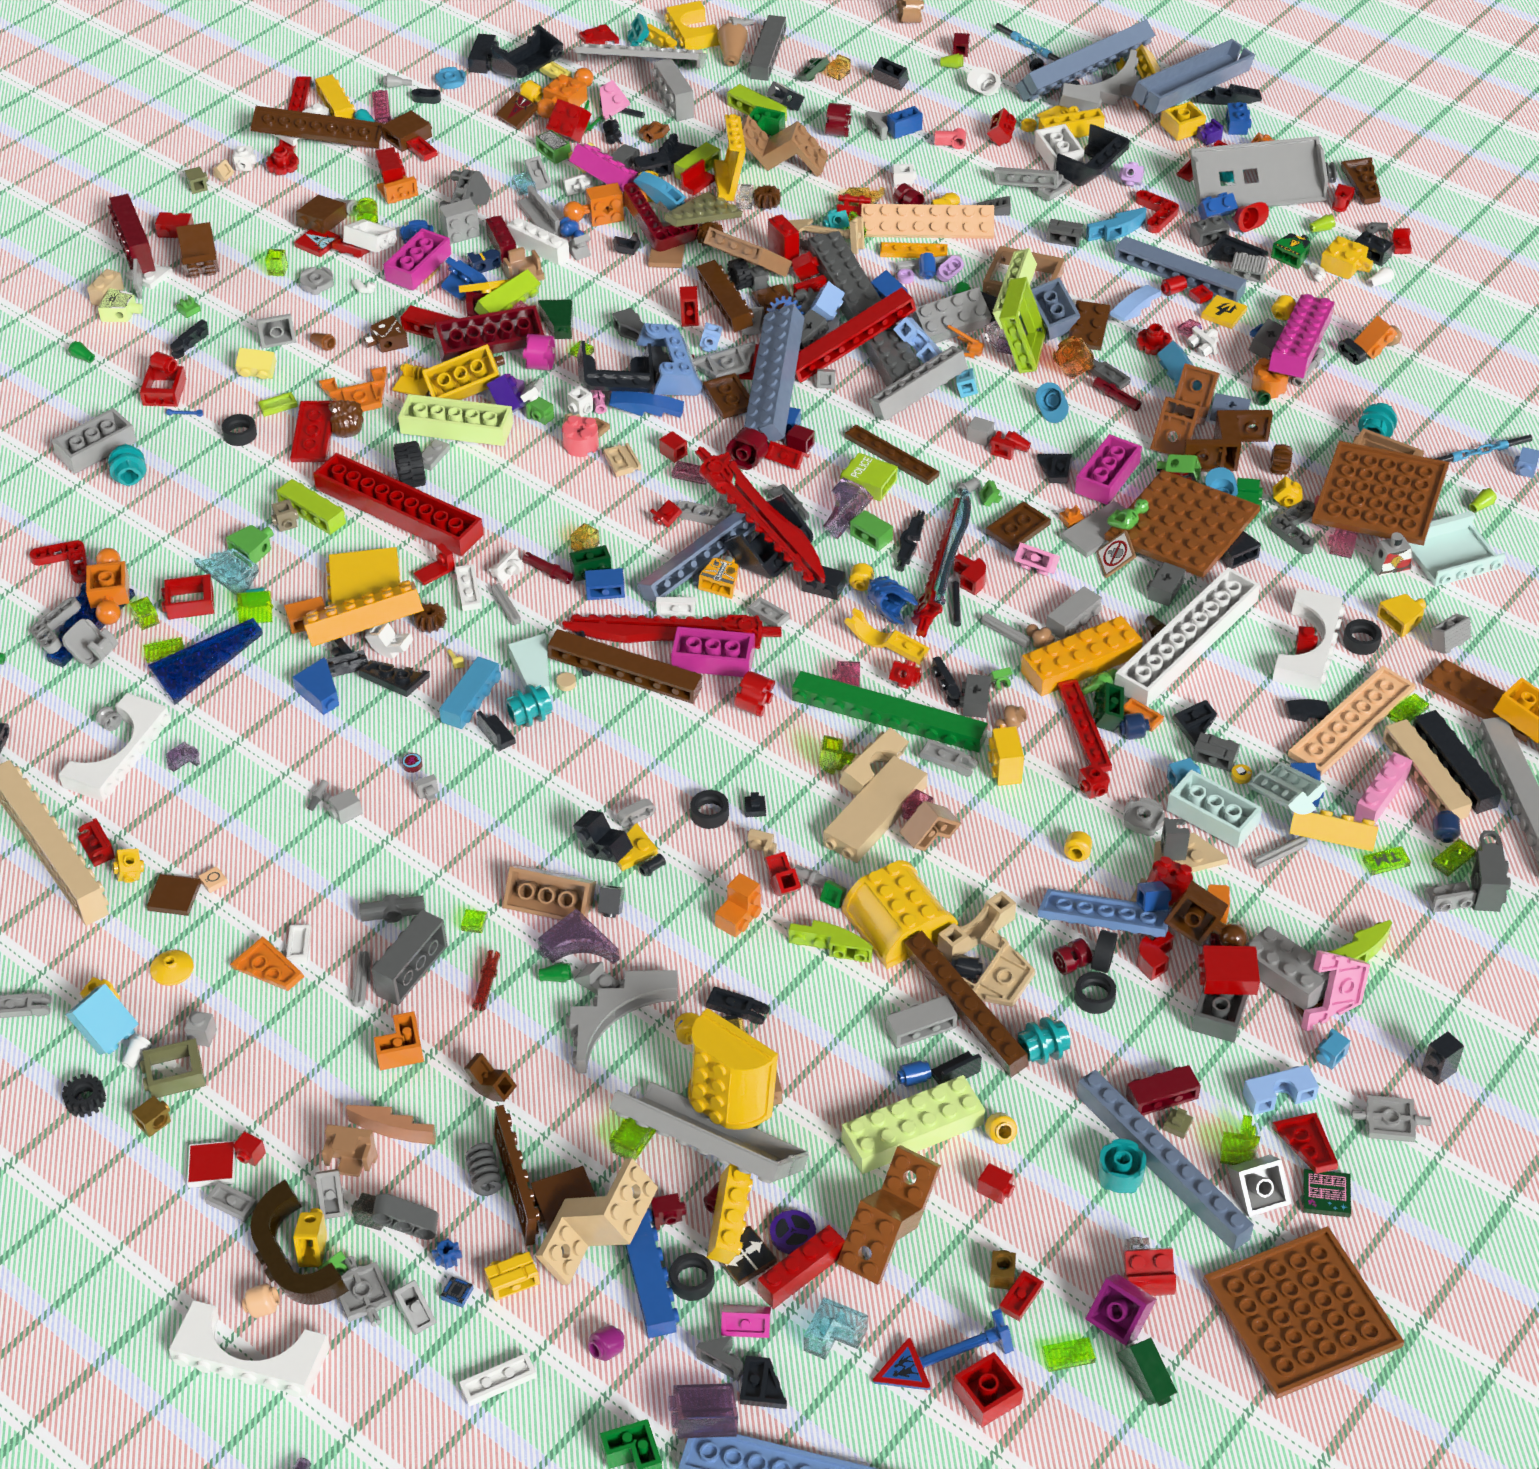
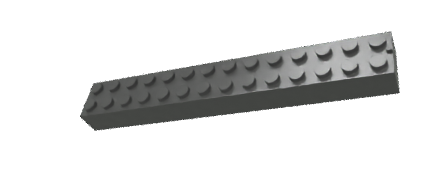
M839 231L808 238V252L810 251L813 257H817L820 264L818 266L820 276L824 275L827 278V282H831L845 293L840 309L847 321L881 301V298ZM896 323L862 344L886 387L921 366L909 344L904 342L893 330L897 326Z

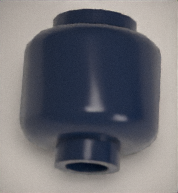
M1142 713L1125 714L1119 724L1121 736H1124L1127 740L1144 738L1146 731L1150 730L1149 720L1145 719Z
M1441 811L1433 818V836L1436 839L1441 840L1443 843H1451L1460 836V818L1452 811Z

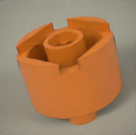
M1261 358L1254 366L1251 388L1257 392L1260 390L1267 391L1271 395V399L1278 398L1280 394L1286 393L1289 375L1269 371L1271 359Z

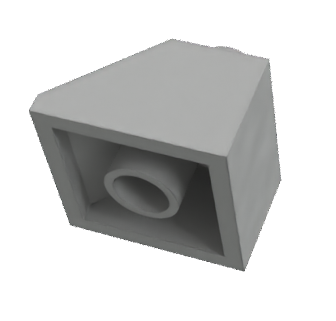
M291 313L256 320L262 349L296 343Z
M1267 1155L1228 1167L1233 1190L1248 1217L1291 1204L1281 1159L1273 1155Z

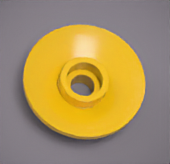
M169 950L161 953L153 960L150 966V973L153 980L161 985H177L190 977L194 969V963L188 953L181 950Z

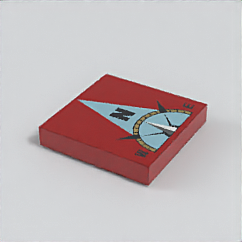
M310 229L298 238L294 245L296 248L322 257L332 249V242L340 239L341 236L331 231L323 234Z

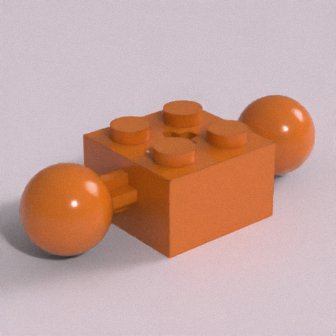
M579 68L575 72L574 78L563 74L559 75L543 88V98L537 103V113L542 118H550L557 99L577 106L582 105L588 100L587 87L594 80L591 70Z
M617 182L586 188V205L571 201L563 208L564 217H569L576 222L580 221L585 214H588L592 227L624 221V207L626 205L623 202V193ZM641 190L644 197L648 201L647 194L643 190Z
M104 548L96 556L97 564L86 566V593L90 607L96 608L97 619L102 624L112 625L121 616V610L118 605L130 604L129 574L126 562L121 561L120 554L113 548Z

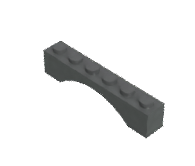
M632 308L613 313V327L620 337L637 342L644 325L640 320L639 314L635 313ZM651 346L655 385L660 377V364L671 362L667 352H664L661 346Z

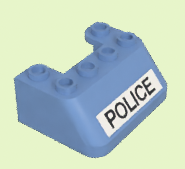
M644 323L636 345L647 346V343H651V346L667 347L672 362L660 364V377L653 394L699 395L703 386L689 346L678 328L672 324Z

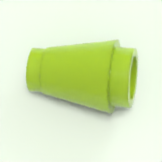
M957 53L941 57V67L955 69L963 67V55Z
M1326 214L1309 224L1312 233L1332 230L1336 226L1332 214Z
M1490 488L1482 489L1469 504L1470 510L1477 513L1493 505L1497 499L1496 493Z

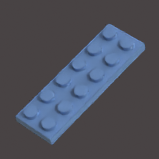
M1048 889L1038 909V917L1047 920L1066 921L1070 924L1078 923L1090 927L1097 926L1110 930L1129 931L1133 934L1142 933L1153 937H1165L1169 926L1164 923V920L1171 907H1168L1167 910L1144 912L1136 902Z

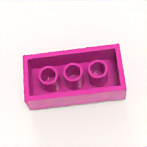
M586 143L584 145L576 144L569 159L571 163L606 184L618 182L622 192L625 184H636L634 180L638 176L637 171L625 167V164L618 160H613L611 155L600 152L601 150L593 145L590 146Z
M422 228L383 264L386 281L414 291L452 254L450 238Z
M1109 434L1076 476L1075 493L1108 505L1139 465L1142 446Z
M677 627L671 653L672 665L696 673L744 677L752 668L755 653V634Z

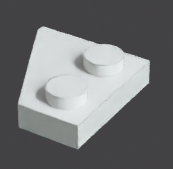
M155 266L156 271L143 274V286L153 289L173 273L172 267ZM129 270L125 273L126 278L133 281V270Z

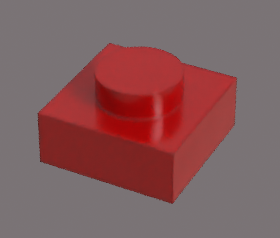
M1200 285L1189 290V297L1198 304H1202L1213 298V292L1204 285Z

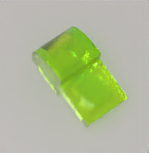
M824 735L820 744L819 765L824 771L834 775L836 770L841 771L846 764H852V760L857 754L842 750L844 739Z
M1243 1115L1240 1134L1223 1131L1220 1150L1221 1164L1237 1165L1255 1158L1261 1136H1255L1256 1126L1252 1125V1116Z

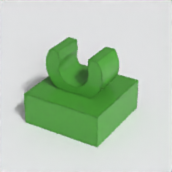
M187 295L188 299L185 301L180 299V303L176 305L177 311L186 318L201 311L200 305L190 295Z
M988 480L979 492L983 505L988 507L993 502L999 503L1003 498L999 496L1000 490L997 489L995 482Z
M1010 667L992 671L988 675L991 676V683L995 682L994 686L997 691L1001 689L1000 682H1004L1006 688L1011 686L1009 677L1012 675Z
M339 1251L320 1265L318 1270L332 1262L336 1269H341L345 1274L348 1268L341 1262L346 1257Z

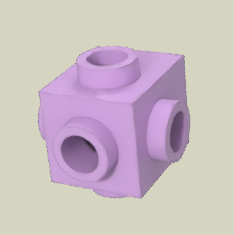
M1136 162L1124 163V167L1120 168L1119 177H1121L1124 185L1134 187V184L1142 185L1145 171L1144 166H1138Z

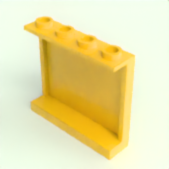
M725 114L728 139L727 151L724 161L714 159L713 168L717 197L734 202L746 148L741 116Z
M397 547L329 554V562L326 563L327 574H330L327 576V585L331 587L327 589L328 599L332 601L328 602V605L335 604L338 606L347 599L354 598L356 600L362 598V595L365 593L373 592L375 594L384 587L391 586L393 588L399 586L401 582Z

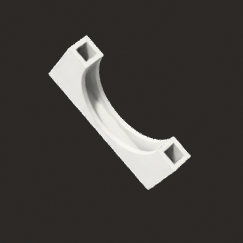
M1297 588L1291 615L1310 622L1319 631L1322 643L1314 650L1304 654H1278L1272 681L1315 691L1320 690V686L1325 684L1328 674L1324 671H1329L1331 659H1328V657L1333 656L1335 646L1332 643L1336 644L1338 633L1335 630H1340L1342 619H1339V617L1343 618L1345 606H1342L1343 598Z
M126 693L116 705V709L122 717V721L128 723L134 729L129 743L120 752L102 761L81 763L70 760L59 773L62 787L104 802L113 793L116 786L123 781L129 770L135 766L142 754L146 753L148 747L158 738L160 732L168 726L170 716L167 706Z
M193 1300L169 1348L170 1355L175 1364L181 1367H194L203 1373H217L226 1379H239L248 1385H262L271 1391H284L293 1397L303 1396L308 1398L330 1349L327 1335L304 1329L302 1335L289 1349L275 1357L259 1361L238 1359L224 1352L215 1341V1331L219 1320L216 1306Z

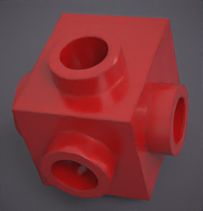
M907 659L904 662L894 660L889 679L898 682L897 686L908 689L909 686L915 687L920 682L922 673H920L921 668L916 666V662Z
M1097 763L1079 769L1078 784L1080 790L1089 799L1108 793L1110 778Z

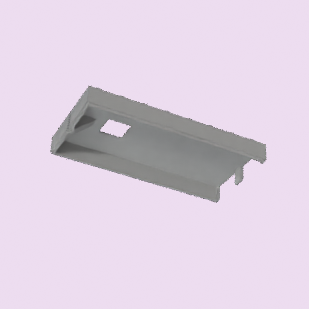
M653 1082L648 1084L644 1097L639 1099L635 1098L639 1087L637 1085L630 1089L629 1095L617 1090L609 1107L616 1111V1115L628 1119L630 1117L636 1120L637 1125L645 1128L650 1126L656 1129V1133L661 1136H672L676 1138L677 1143L684 1146H694L697 1148V1152L703 1155L711 1154L716 1156L717 1161L727 1165L731 1163L737 1166V1170L746 1174L753 1173L758 1176L760 1181L765 1183L775 1182L803 1171L809 1157L807 1151L754 1127L733 1130L727 1129L720 1124H714L710 1117L702 1112H696L687 1097Z

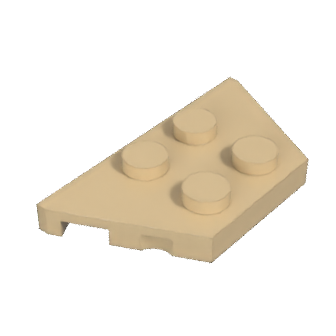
M1193 832L1190 833L1186 860L1175 862L1190 866L1193 873L1227 864L1228 857ZM1161 841L1155 842L1153 864L1162 857Z

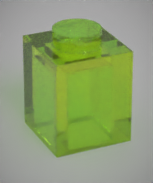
M269 249L265 258L268 275L285 276L288 268L286 251Z
M148 596L129 603L133 618L141 630L160 624L157 611Z

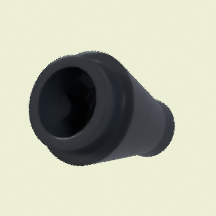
M1035 54L1029 55L1028 61L1031 71L1044 66V61Z

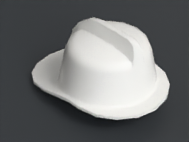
M976 67L968 73L967 83L972 89L982 93L984 96H992L995 93H999L998 89L1001 84V78L997 73L987 68Z

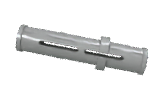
M1318 347L1304 379L1299 377L1293 378L1292 382L1295 386L1301 387L1311 372L1320 365L1321 359L1326 354L1323 348Z

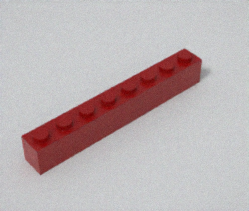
M901 287L799 351L795 378L800 383L816 374L818 369H824L916 311L913 298Z

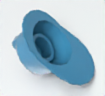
M1051 382L1042 384L1036 392V402L1043 417L1048 422L1059 423L1068 414V402L1057 384Z
M1217 467L1207 473L1206 486L1237 496L1238 488L1235 476L1229 469Z

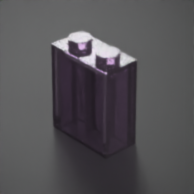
M732 1383L673 1385V1395L668 1396V1409L673 1411L671 1413V1428H676L677 1439L737 1437L738 1412Z

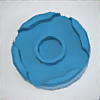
M446 67L439 70L438 74H435V81L439 87L444 89L459 88L466 82V73L462 69L457 70L456 67Z

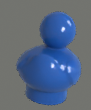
M565 217L560 221L562 237L573 235L576 238L585 235L584 231L579 230V224L575 220Z

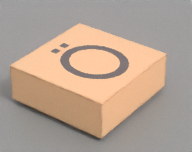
M217 866L198 876L209 893L228 884L227 878Z

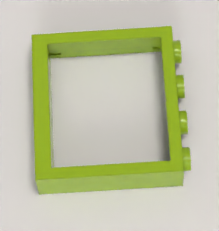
M1027 277L1010 279L999 320L1019 373L1034 372L1037 370L1046 336V329ZM1019 311H1020V314H1021V316H1022L1024 325H1025L1026 330H1027V333H1028V334H1027V337H1026V334H1025V332H1024L1023 326H1022V324H1021V321H1020V318H1019V315H1018Z

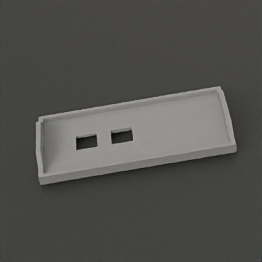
M591 43L580 44V47H575L578 61H586L587 54L697 60V68H704L705 60L707 59V53L697 49L688 50Z
M1319 136L1192 148L1190 150L1198 206L1202 199L1210 196L1216 198L1218 197L1217 195L1224 192L1234 194L1238 208L1256 202H1264L1268 207L1325 202L1328 200V176L1324 149L1320 145ZM1257 169L1258 182L1245 184L1243 170ZM1233 171L1235 185L1221 186L1219 172Z

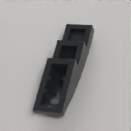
M1230 84L1228 89L1213 86L1211 91L1207 90L1195 96L1197 102L1212 105H1227V103L1237 102L1248 104L1262 100L1260 90Z

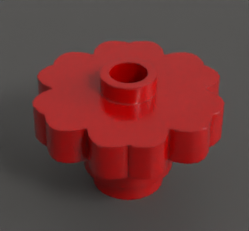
M277 146L274 148L273 153L267 157L266 168L270 173L275 172V175H286L298 169L299 160L296 154H290L286 147Z
M1153 323L1147 329H1143L1138 333L1136 346L1139 350L1144 351L1145 354L1157 355L1172 342V337L1169 333L1164 332L1160 324Z

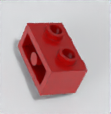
M1002 108L992 115L987 135L999 147L1004 143L1007 144L1012 139L1017 120L1005 108Z

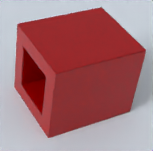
M810 251L792 259L793 270L800 281L819 273V261L816 256H812Z
M671 431L659 439L660 453L675 463L688 455L687 441L675 432Z
M988 1163L978 1179L977 1192L1002 1204L1005 1198H1010L1014 1191V1175Z

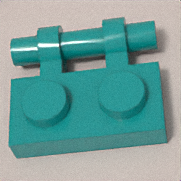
M640 13L636 15L631 23V30L627 32L630 46H639V43L642 44L649 35L644 16Z

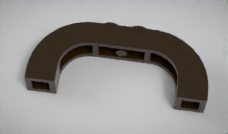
M285 1179L272 1187L260 1199L252 1214L250 1224L251 1236L258 1249L255 1255L261 1265L266 1264L267 1268L264 1272L270 1282L275 1280L284 1294L293 1301L306 1305L330 1302L349 1291L333 1263L331 1262L311 1274H298L293 1271L277 1241V1231L282 1221L302 1207Z

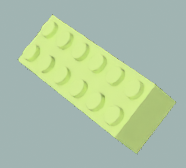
M408 394L398 416L401 434L505 446L514 423L512 406Z
M964 1075L842 1124V1141L861 1174H865L891 1163L896 1148L899 1145L918 1152L983 1125L985 1108Z

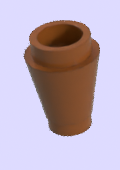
M312 333L310 337L312 343L325 351L332 350L336 345V339L332 334Z

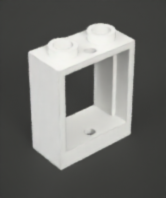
M365 219L344 226L343 242L373 252H379L395 246L397 240L396 229Z

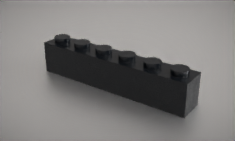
M1436 710L1415 716L1413 726L1417 733L1426 741L1430 750L1437 755L1440 763L1444 768H1447L1450 776L1460 785L1464 794L1470 798L1472 809L1475 813L1479 814L1497 808L1502 795L1500 788L1493 783L1488 773L1481 768L1477 759L1470 754L1466 745L1459 740L1455 731L1451 730L1445 719Z

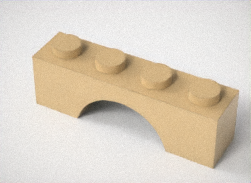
M891 727L885 733L883 731L880 732L874 743L870 742L862 754L858 753L854 757L852 764H846L840 772L842 776L838 783L857 796L875 775L870 764L878 761L888 763L893 756L899 758L904 754L909 741Z
M1000 891L985 902L981 912L970 923L964 926H957L953 923L938 933V950L952 963L953 956L964 955L980 944V939L990 925L994 926L998 931L1015 919L1016 902L1003 891Z

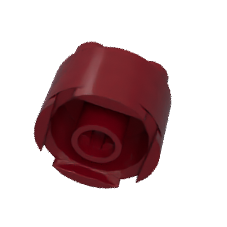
M828 104L827 123L825 125L826 135L849 137L848 126L851 125L852 115L849 114H851L852 105Z
M743 427L727 444L726 452H729L731 459L737 463L738 468L750 470L755 468L767 455V436L755 429Z

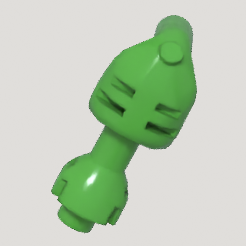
M1138 499L1134 504V509L1124 508L1122 511L1119 509L1115 510L1107 519L1108 525L1119 529H1132L1138 523V514L1148 511V501Z
M1112 668L1107 672L1099 673L1092 679L1091 684L1083 688V695L1100 691L1106 682L1114 684L1115 675L1118 670Z

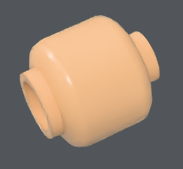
M267 1283L247 1289L245 1298L242 1299L244 1311L246 1313L249 1312L253 1318H260L274 1313L280 1304L277 1289Z

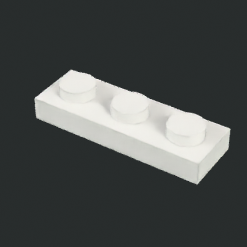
M541 377L525 387L520 396L523 402L527 400L531 402L539 397L544 385Z
M474 564L455 567L463 611L482 609Z
M525 1353L460 1381L459 1384L470 1407L537 1378V1372L528 1353Z

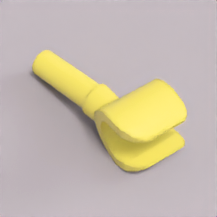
M449 649L447 652L453 661L454 669L464 668L463 656L456 657L453 651Z

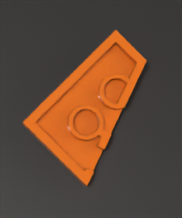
M263 936L230 964L232 969L286 991H289L304 978L303 973Z

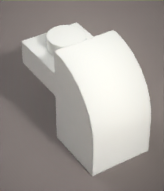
M389 623L372 627L365 635V638L377 653L390 659H394L398 653L406 651L413 641L410 633L395 634Z

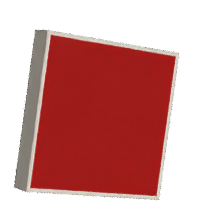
M235 1141L189 1145L188 1188L214 1186L218 1181L223 1184H235L236 1153L233 1146Z

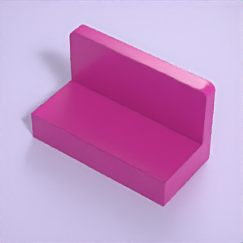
M723 1305L721 1336L769 1338L771 1307Z

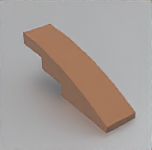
M347 1105L346 1107L349 1122L364 1129L372 1130L374 1133L412 1143L432 1145L436 1143L434 1124L414 1123L413 1116L393 1115L392 1107Z

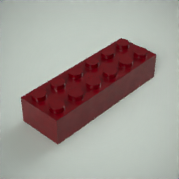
M129 194L110 197V204L107 206L112 217L111 222L130 270H133V259H137L143 274L156 271L149 241Z
M536 305L435 322L433 335L442 363L487 344L493 354L527 348L526 339L528 334L545 335Z

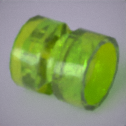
M368 197L360 199L356 204L357 221L365 219L378 224V206L376 201Z

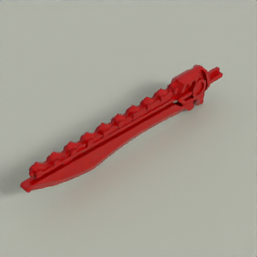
M698 447L695 454L704 462L700 466L699 474L718 493L726 494L728 503L736 504V512L745 514L746 522L754 523L755 531L764 533L765 541L774 543V551L784 553V561L792 562L793 570L802 572L804 581H814V575L820 583H825V574L820 559L802 530L788 521L760 495L738 468L737 463L733 460L731 461L729 452L719 456H712L704 447Z
M574 614L570 621L562 622L563 630L567 629L575 633L582 630L585 632V636L620 643L674 641L677 627L755 634L756 649H760L762 637H782V627L763 626V622L760 621L758 615H727V617L723 616L718 619H712L708 616L696 619L693 616H688L685 619H680L675 615L670 618H663L659 615L653 616V618H647L644 615L631 618L628 615L614 617L609 614L605 615V617H598L595 614H591L588 617H583L579 614Z

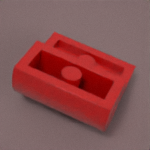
M1173 1248L1124 1250L1125 1279L1151 1296L1175 1295L1176 1274L1174 1273Z

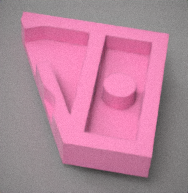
M613 80L600 87L604 120L609 119V115L613 116L630 106V101Z

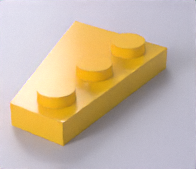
M511 279L459 286V293L481 290V293H490Z

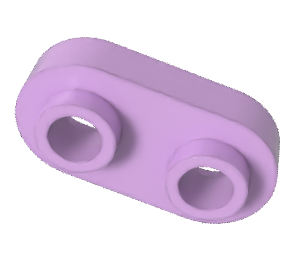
M955 255L947 259L936 270L938 279L943 282L951 280L963 269V260Z

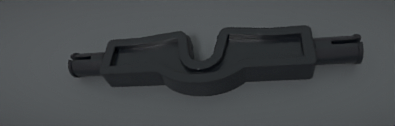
M919 510L917 516L912 517L908 529L900 536V550L897 556L898 565L896 567L898 571H900V568L901 572L904 571L905 565L910 564L917 550V543L913 541L921 540L925 519H923L925 512L923 510L922 513Z

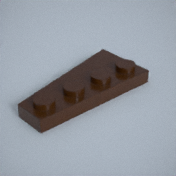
M1372 157L1341 161L1343 172L1352 186L1355 187V191L1363 204L1379 203L1381 196L1376 182L1377 177L1374 173L1375 168L1372 164Z

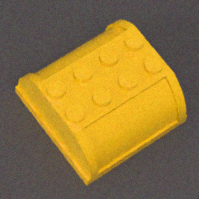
M897 860L861 877L847 893L842 906L844 915L861 937L873 946L874 954L886 969L909 959L904 942L921 930L936 946L938 944V933L953 923L958 926L956 918L946 911L918 876L914 866L904 860Z
M707 1008L697 1018L692 1027L691 1041L693 1053L691 1078L688 1084V1100L696 1112L704 1113L710 1117L714 1124H720L727 1129L733 1130L755 1127L772 1117L778 1053Z

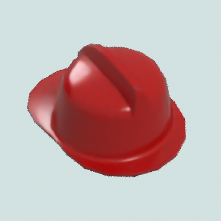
M1264 202L1240 206L1235 215L1232 216V220L1235 221L1242 232H1248L1262 226L1269 216V208Z

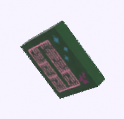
M1304 1169L1303 1213L1350 1218L1351 1174L1329 1171L1315 1174L1310 1169Z

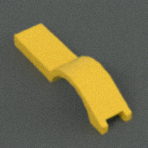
M856 608L852 610L853 617L851 619L847 617L844 621L852 632L865 644L875 648L887 647L901 656L916 662L918 665L921 664L929 652V647L897 630L884 633L874 629L866 621L864 613Z

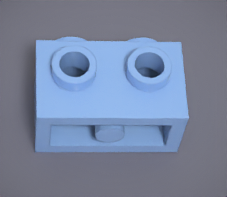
M828 281L820 289L809 311L812 309L826 318V321H832L837 315L836 309H839L843 303L842 298L845 293Z

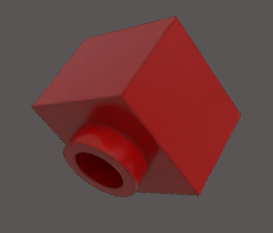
M245 1131L233 1144L236 1158L244 1164L249 1163L256 1166L266 1154L263 1140Z

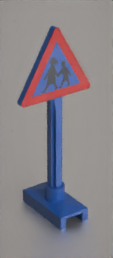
M1001 1308L991 1312L994 1327L984 1330L982 1334L922 1357L918 1356L912 1339L908 1338L873 1378V1383L930 1390L931 1386L924 1371L925 1367L984 1344H992L997 1341L1005 1354L1014 1351L1008 1325L1005 1326Z

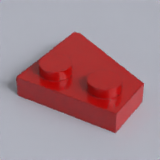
M606 24L579 32V38L584 44H605V41H614L615 44H619V37Z

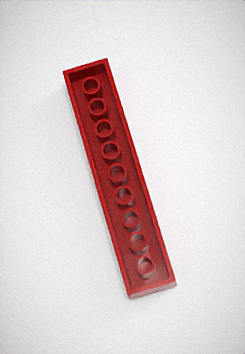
M337 452L313 473L316 490L437 546L443 543L452 553L461 557L484 535L482 518Z

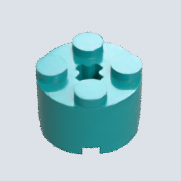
M1115 1139L1112 1143L1102 1148L1098 1165V1178L1104 1189L1116 1193L1129 1194L1137 1191V1188L1144 1179L1147 1160L1146 1154L1138 1148L1139 1145L1128 1139Z

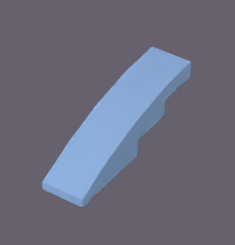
M1145 285L1129 294L1110 311L1109 315L1123 322L1138 317L1142 309L1150 307L1151 301L1160 297L1162 291Z

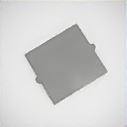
M133 259V286L138 298L142 299L143 273L138 260Z

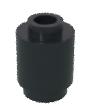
M963 955L953 956L951 965L961 977L976 980L977 975H982L983 963H979L980 958Z

